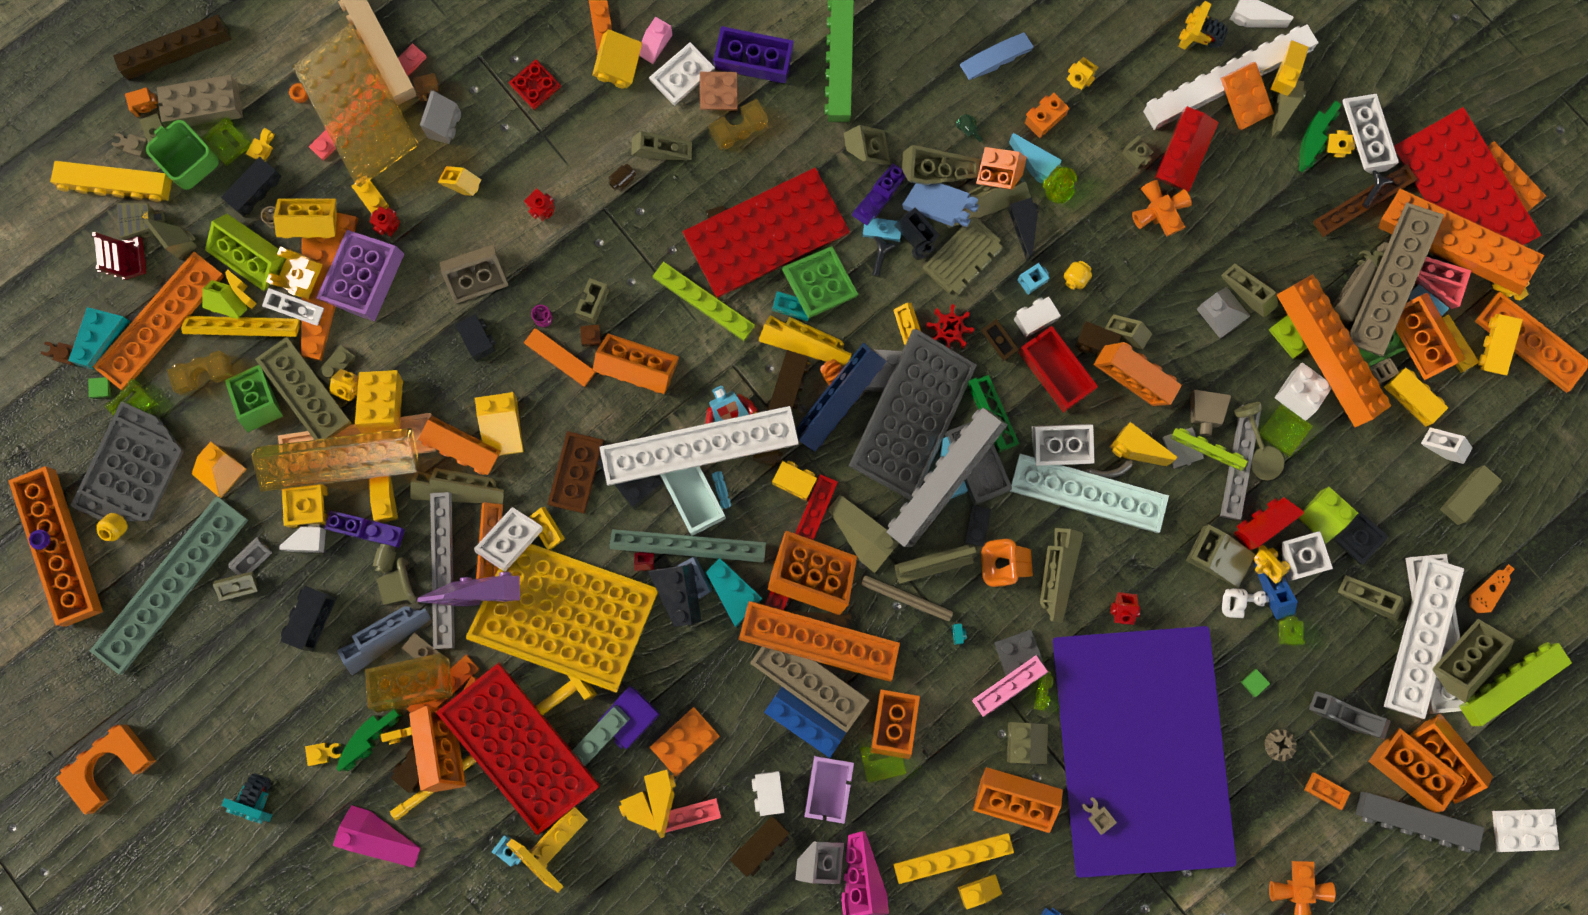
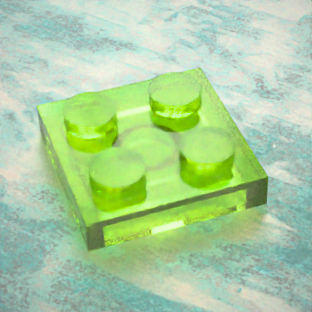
M1281 403L1259 433L1260 436L1289 457L1313 426Z

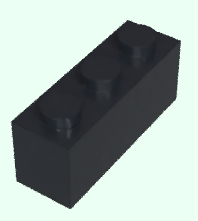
M259 157L221 198L244 217L253 210L258 201L265 198L267 192L272 187L278 184L282 176Z

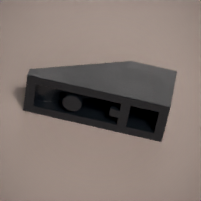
M1032 197L1012 203L1008 209L1026 261L1030 260L1033 255L1039 213L1038 205L1036 202L1033 203Z

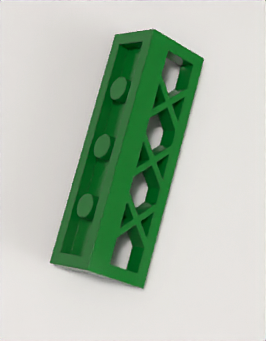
M989 375L980 379L974 378L969 380L968 388L977 408L980 410L982 408L990 410L987 398L994 400L997 404L995 411H990L996 416L1003 418L1004 422L1008 424V431L1004 430L993 443L997 453L1019 445ZM984 381L987 382L989 387L987 394L982 392L979 385ZM1002 434L1010 435L1013 442L1006 445Z

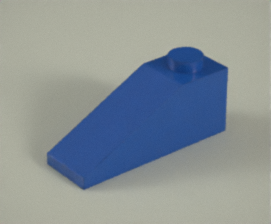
M1265 573L1258 574L1263 591L1269 597L1268 605L1276 620L1294 615L1297 600L1284 576L1279 583L1275 584Z

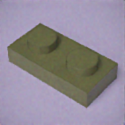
M340 345L316 375L330 385L331 377L340 369L346 371L355 361L356 357Z
M253 571L216 580L213 583L219 601L258 592L259 590Z

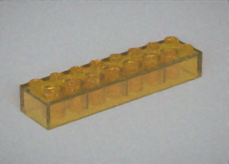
M412 428L256 447L251 456L261 492L415 473L419 466Z

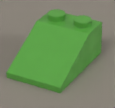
M260 365L225 380L237 419L247 433L283 417L276 396Z

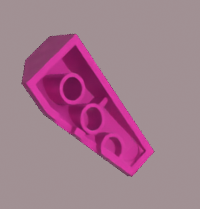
M351 805L341 822L333 846L412 868L415 867L421 849L410 839L393 829L387 822L377 817L372 811Z

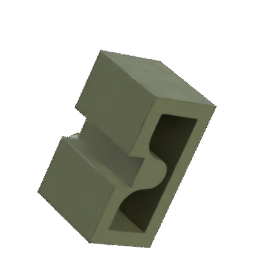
M589 278L584 289L586 299H580L575 311L577 318L596 324L609 293L607 284Z

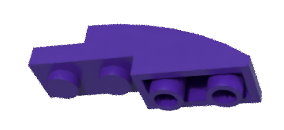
M892 163L874 184L869 194L854 210L852 216L868 226L886 206L906 176L903 170Z
M331 510L324 528L340 534L400 548L405 529Z

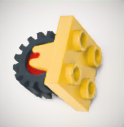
M1204 1L1200 7L1196 6L1193 14L1190 13L1185 22L1187 27L1182 30L1179 36L1181 41L1178 47L1185 50L1193 41L1210 48H1218L1223 45L1228 29L1226 25H1223V22H1218L1217 19L1214 20L1207 16L1211 7L1210 3Z

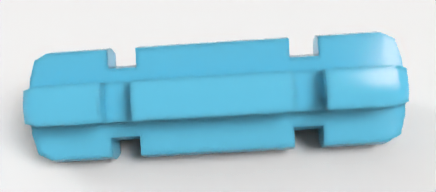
M721 471L714 472L712 477L713 481L716 482L715 487L718 498L721 500V508L731 507V502L728 498L729 495L725 481H723V474Z

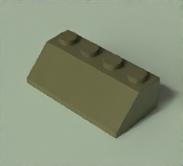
M1477 619L1433 667V672L1448 693L1466 703L1510 654L1514 639Z

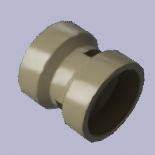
M268 206L262 210L261 219L269 228L275 230L274 222H272L274 221L275 207Z

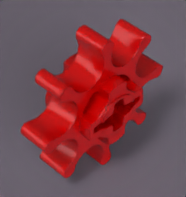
M951 304L948 315H943L936 308L934 314L939 318V322L935 324L928 322L926 325L927 329H935L937 331V336L932 339L936 341L944 340L946 347L949 349L950 343L954 341L958 342L962 348H965L966 342L962 339L961 335L963 333L973 334L974 332L973 327L967 328L963 324V321L969 317L970 313L966 312L961 317L956 316L954 304ZM947 326H954L953 331L951 329L946 331Z

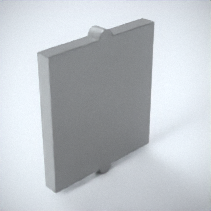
M1192 427L1185 429L1190 432V435L1196 437ZM1172 434L1162 437L1166 449L1177 456V459L1172 462L1173 468L1186 464L1189 466L1192 462L1204 459L1202 453L1170 439Z

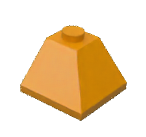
M210 441L197 456L192 475L218 497L222 498L247 469L219 445Z

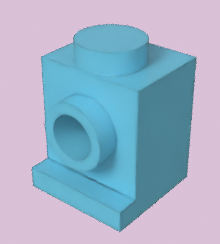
M1038 263L1022 273L1018 281L1029 295L1048 282L1049 273L1044 266L1041 267ZM1032 277H1035L1037 279V282H1034L1032 280Z
M507 834L492 850V853L496 854L509 866L518 865L521 860L514 853L511 856L506 854V850L509 848L506 844L513 839Z

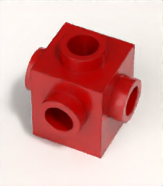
M537 188L524 200L526 207L529 209L528 213L534 219L539 218L543 222L554 213L553 198L547 193L543 194Z
M381 206L373 211L369 221L373 225L375 232L389 237L393 235L401 223L395 211L388 207L384 209Z
M1117 592L1115 603L1111 604V614L1114 615L1115 623L1134 625L1136 617L1140 616L1137 594Z

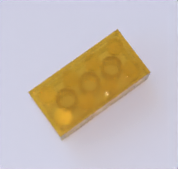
M441 653L365 669L367 705L369 709L377 713L452 697L449 658Z

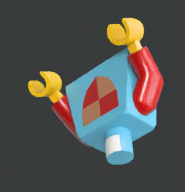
M719 386L713 389L716 399L709 402L710 407L706 412L705 424L759 413L752 400L742 394H735L734 391L726 394L724 387Z

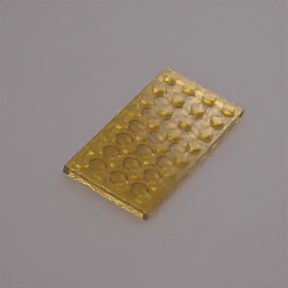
M348 24L292 66L357 186L361 187L419 145L355 28L351 24Z

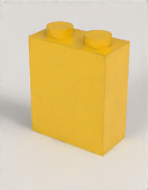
M608 29L602 36L592 76L597 77L602 82H611L618 88H628L633 82L643 42Z

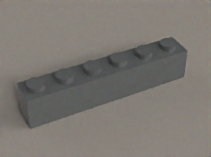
M1360 792L1355 815L1362 817L1361 821L1371 824L1377 821L1381 823V827L1393 830V827L1400 828V833L1411 836L1413 833L1420 834V839L1432 842L1433 838L1439 840L1440 845L1451 847L1453 844L1459 846L1458 850L1471 853V850H1480L1484 827L1367 792Z

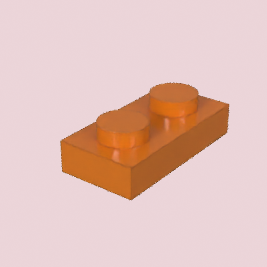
M1312 773L1304 791L1339 810L1343 809L1351 793L1316 773Z

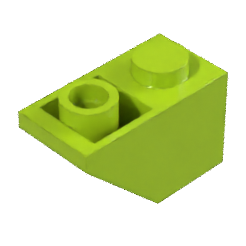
M211 280L203 288L202 308L236 319L247 311V306L235 294L230 285Z

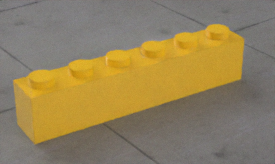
M54 161L50 181L60 191L68 192L70 189L82 194L94 192V194L100 196L112 194L118 198L131 196V198L136 200L148 198L154 202L168 201L172 180L165 173Z

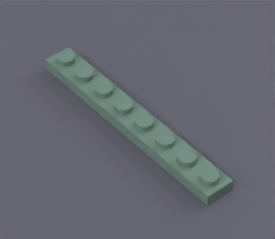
M612 529L609 544L610 549L753 562H764L766 542Z

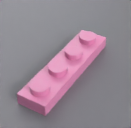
M1036 655L972 701L981 715L985 717L1048 673V671Z

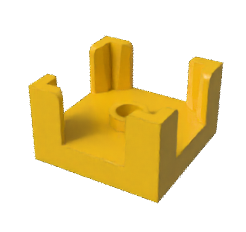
M280 247L277 255L286 258L280 275L270 273L266 282L289 290L288 293L294 296L309 299L323 264L296 251Z
M318 483L282 487L284 526L292 529L300 528V525L307 524L326 525L328 514L324 513L323 495H328L327 486Z

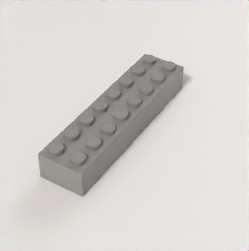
M982 408L974 413L972 416L973 421L969 426L965 425L960 432V438L950 444L947 455L940 457L936 462L937 467L933 473L930 471L925 476V483L921 488L915 489L912 493V500L909 503L906 502L901 507V514L898 518H893L888 524L889 529L887 533L904 547H913L1007 427L1008 424L990 410Z

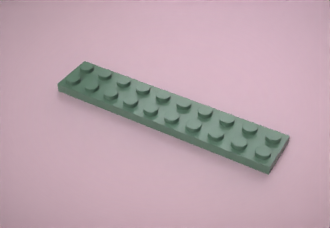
M216 496L94 644L90 652L117 674L122 675L243 528L248 519L223 499Z

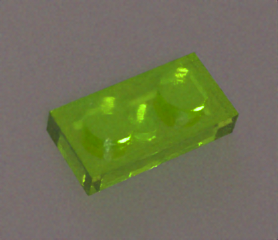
M1050 671L1039 678L1034 710L1045 711V707L1048 708L1050 696H1047L1048 689L1052 688L1053 677Z

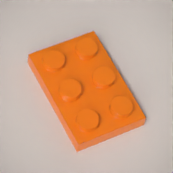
M1251 62L1220 78L1238 129L1242 130L1274 114L1256 62Z
M693 707L652 744L650 748L674 776L677 777L720 736Z

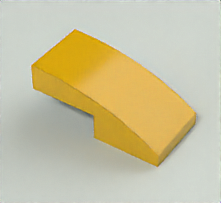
M227 270L225 273L231 288L240 300L252 309L257 303L243 292L248 286Z

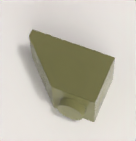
M1114 314L1105 329L1121 334L1120 341L1139 349L1145 347L1152 335L1142 321Z

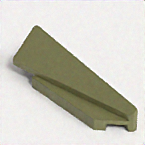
M435 468L432 475L416 471L411 480V499L430 501V493L450 492L452 493V502L503 504L504 490L498 489L496 482L489 477Z

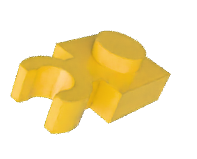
M408 727L381 734L382 742H389V745L400 743L401 738L412 736V729Z
M327 743L305 746L308 766L328 763L329 756L340 758L342 754H335L334 749L341 746V743H333L329 748Z

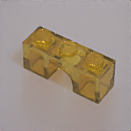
M757 99L740 107L741 115L744 119L741 124L731 125L725 117H722L708 125L709 133L720 150L723 148L728 149L734 145V142L740 139L744 140L756 130L761 131L766 127L768 117Z
M215 351L210 353V356L204 358L197 357L193 358L189 363L173 365V368L167 369L172 390L181 395L198 389L197 377L205 371L208 372L210 379L216 383L233 377L234 372L229 356L224 352Z

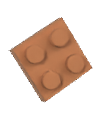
M700 71V110L737 111V72Z

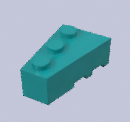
M87 307L68 361L77 366L96 371L93 368L95 363L123 333L125 328L131 324V321L120 315Z
M719 558L706 573L735 628H737L744 620L748 602L759 604L762 598Z

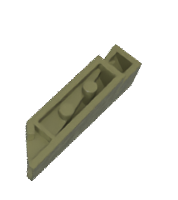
M1021 177L1012 190L982 185L968 192L970 197L978 199L977 204L979 208L977 211L973 212L966 208L963 211L969 213L968 219L974 216L979 218L1005 209L1012 203L1031 198L1027 183Z
M1055 528V546H1048L1040 604L1051 616L1050 620L1062 623L1083 538L1082 532L1072 529Z

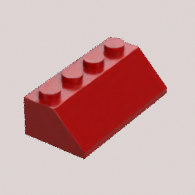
M1186 106L1182 111L1154 179L1180 190L1185 189L1189 193L1219 122L1203 112Z

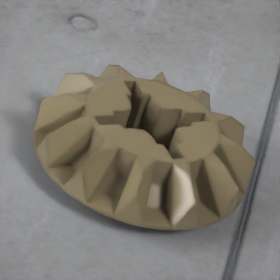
M1282 729L1270 732L1265 739L1267 754L1277 761H1286L1292 758L1297 751V742L1293 737L1294 735ZM1283 739V744L1288 748H1282L1280 751L1279 746L1274 742H1281Z

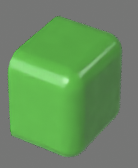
M176 120L167 128L161 125L154 131L156 137L146 146V152L173 182L185 190L193 188L219 164L218 156L183 120Z

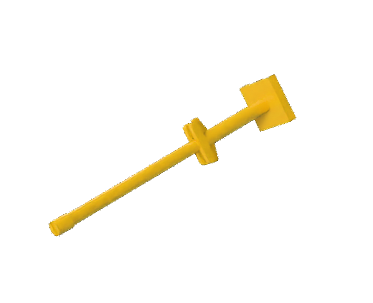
M568 676L571 681L537 704L536 707L544 715L577 690L584 700L594 698L597 693L590 683ZM471 754L462 760L464 771L476 763ZM420 790L404 803L391 810V816L395 820L400 819L434 792Z

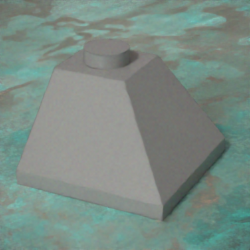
M1227 287L1215 293L1197 308L1198 312L1219 338H1222L1250 317Z
M813 842L797 859L795 880L808 883L840 884L844 843Z

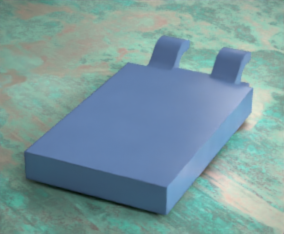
M916 183L904 201L903 209L910 211L916 207L924 217L953 226L956 222L967 227L971 220L968 219L969 213L963 211V209L966 208L976 212L979 205L977 204V198L970 197L969 193L941 183L930 185Z

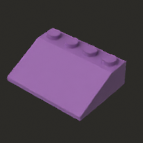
M347 230L317 295V299L375 322L404 253L395 245Z

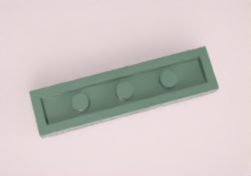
M615 705L572 750L573 753L586 766L630 718L618 705Z

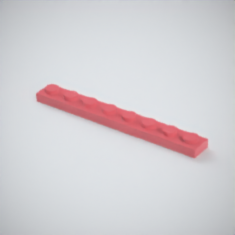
M413 43L398 57L407 76L427 58ZM377 78L309 148L324 161L388 97L385 91L388 89L386 84L382 86L379 78Z

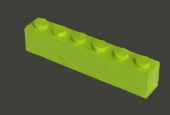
M1549 642L1540 645L1537 652L1526 655L1523 658V662L1510 666L1508 668L1510 671L1494 677V682L1481 686L1478 693L1473 694L1466 703L1463 702L1459 705L1471 726L1485 725L1572 664L1559 643L1550 644Z

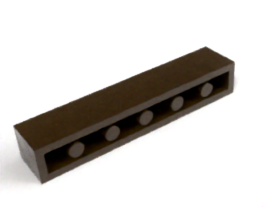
M217 14L113 55L119 72L127 80H131L232 39L226 24Z
M789 350L786 351L768 411L788 406L791 407V412H793V409L797 410L800 401L797 398L798 392H802L805 385L803 376L804 373L808 374L811 363L808 362L809 356ZM781 449L754 454L753 461L775 467L776 463L781 462L783 452H780Z

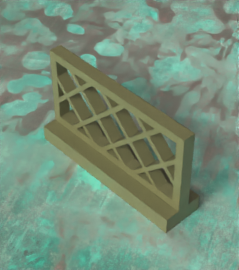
M969 545L896 564L894 569L898 583L902 584L971 565L974 563L972 556L976 553L975 547L969 548Z

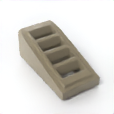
M1390 357L1369 368L1379 384L1399 374ZM1377 368L1379 369L1380 373H1381L1382 376H1383L1382 379H1381L1380 375L1378 374V372H1377V370H1376Z

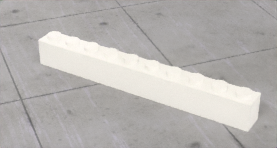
M1308 25L1303 27L1297 26L1289 34H1281L1273 42H1265L1257 50H1249L1242 55L1243 57L1239 59L1233 58L1226 63L1227 65L1223 67L1217 66L1211 70V73L1207 75L1201 74L1195 78V81L1191 83L1185 82L1175 91L1169 90L1163 94L1162 98L1150 100L1147 102L1143 112L1153 129L1156 130L1180 118L1186 106L1197 109L1225 95L1221 77L1251 62L1257 63L1260 75L1263 76L1280 67L1291 40L1308 46L1307 53L1316 47L1318 41Z

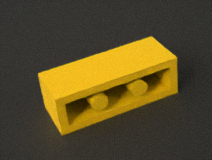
M1495 314L1490 319L1489 328L1491 330L1489 336H1486L1483 347L1486 348L1484 355L1481 354L1479 358V370L1501 375L1508 374L1523 319Z
M1407 368L1399 371V374L1394 376L1384 386L1425 427L1433 424L1448 409L1444 400L1432 393L1430 387L1422 383L1416 374Z

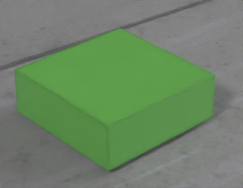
M106 377L88 379L89 398L111 397L110 381Z
M1254 669L1241 681L1254 697H1257L1270 685L1257 669Z

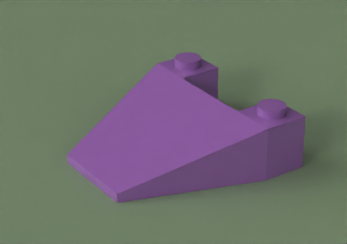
M500 572L499 576L473 580L470 577L460 578L458 582H451L418 597L417 602L450 606L480 605V600L517 601L520 600V576H511V572Z

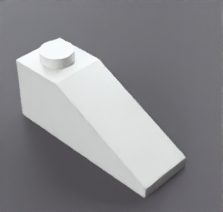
M1239 0L1230 20L1244 27L1287 28L1293 16L1259 0Z
M268 288L262 305L263 307L318 326L324 310L323 307Z

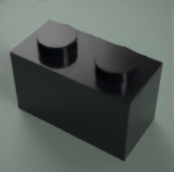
M474 314L455 324L475 361L496 351L493 346L496 343L491 334L487 335L485 331L487 325L483 318L479 319Z

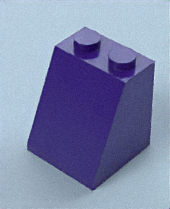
M629 686L598 722L615 705H618L630 720L617 732L613 741L621 749L623 747L628 749L661 713L634 687Z

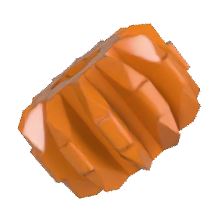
M835 359L827 361L821 366L822 376L828 385L833 382L843 368Z

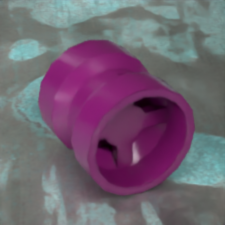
M537 305L531 311V317L537 326L544 328L552 323V314L545 305Z

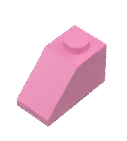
M657 17L654 18L642 40L643 43L639 54L641 58L654 64L672 37L671 25Z

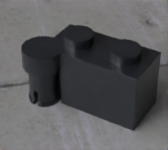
M916 207L907 212L894 224L913 246L912 256L916 260L924 259L928 253L934 250V245L929 246V244L933 243L940 235Z

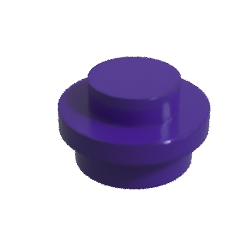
M36 530L29 537L30 545L35 549H44L50 543V535L44 530Z

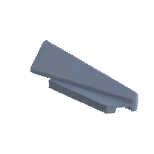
M404 606L353 635L352 638L355 643L340 648L337 652L350 674L354 675L429 622L431 617L426 609L420 611Z

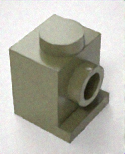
M1138 135L1125 147L1122 154L1138 169L1141 165L1145 167L1152 160L1153 151Z

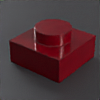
M635 552L634 571L654 570V553Z

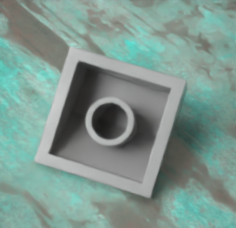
M431 91L420 126L428 139L450 144L451 139L455 136V125L461 118V111L457 103L435 91Z

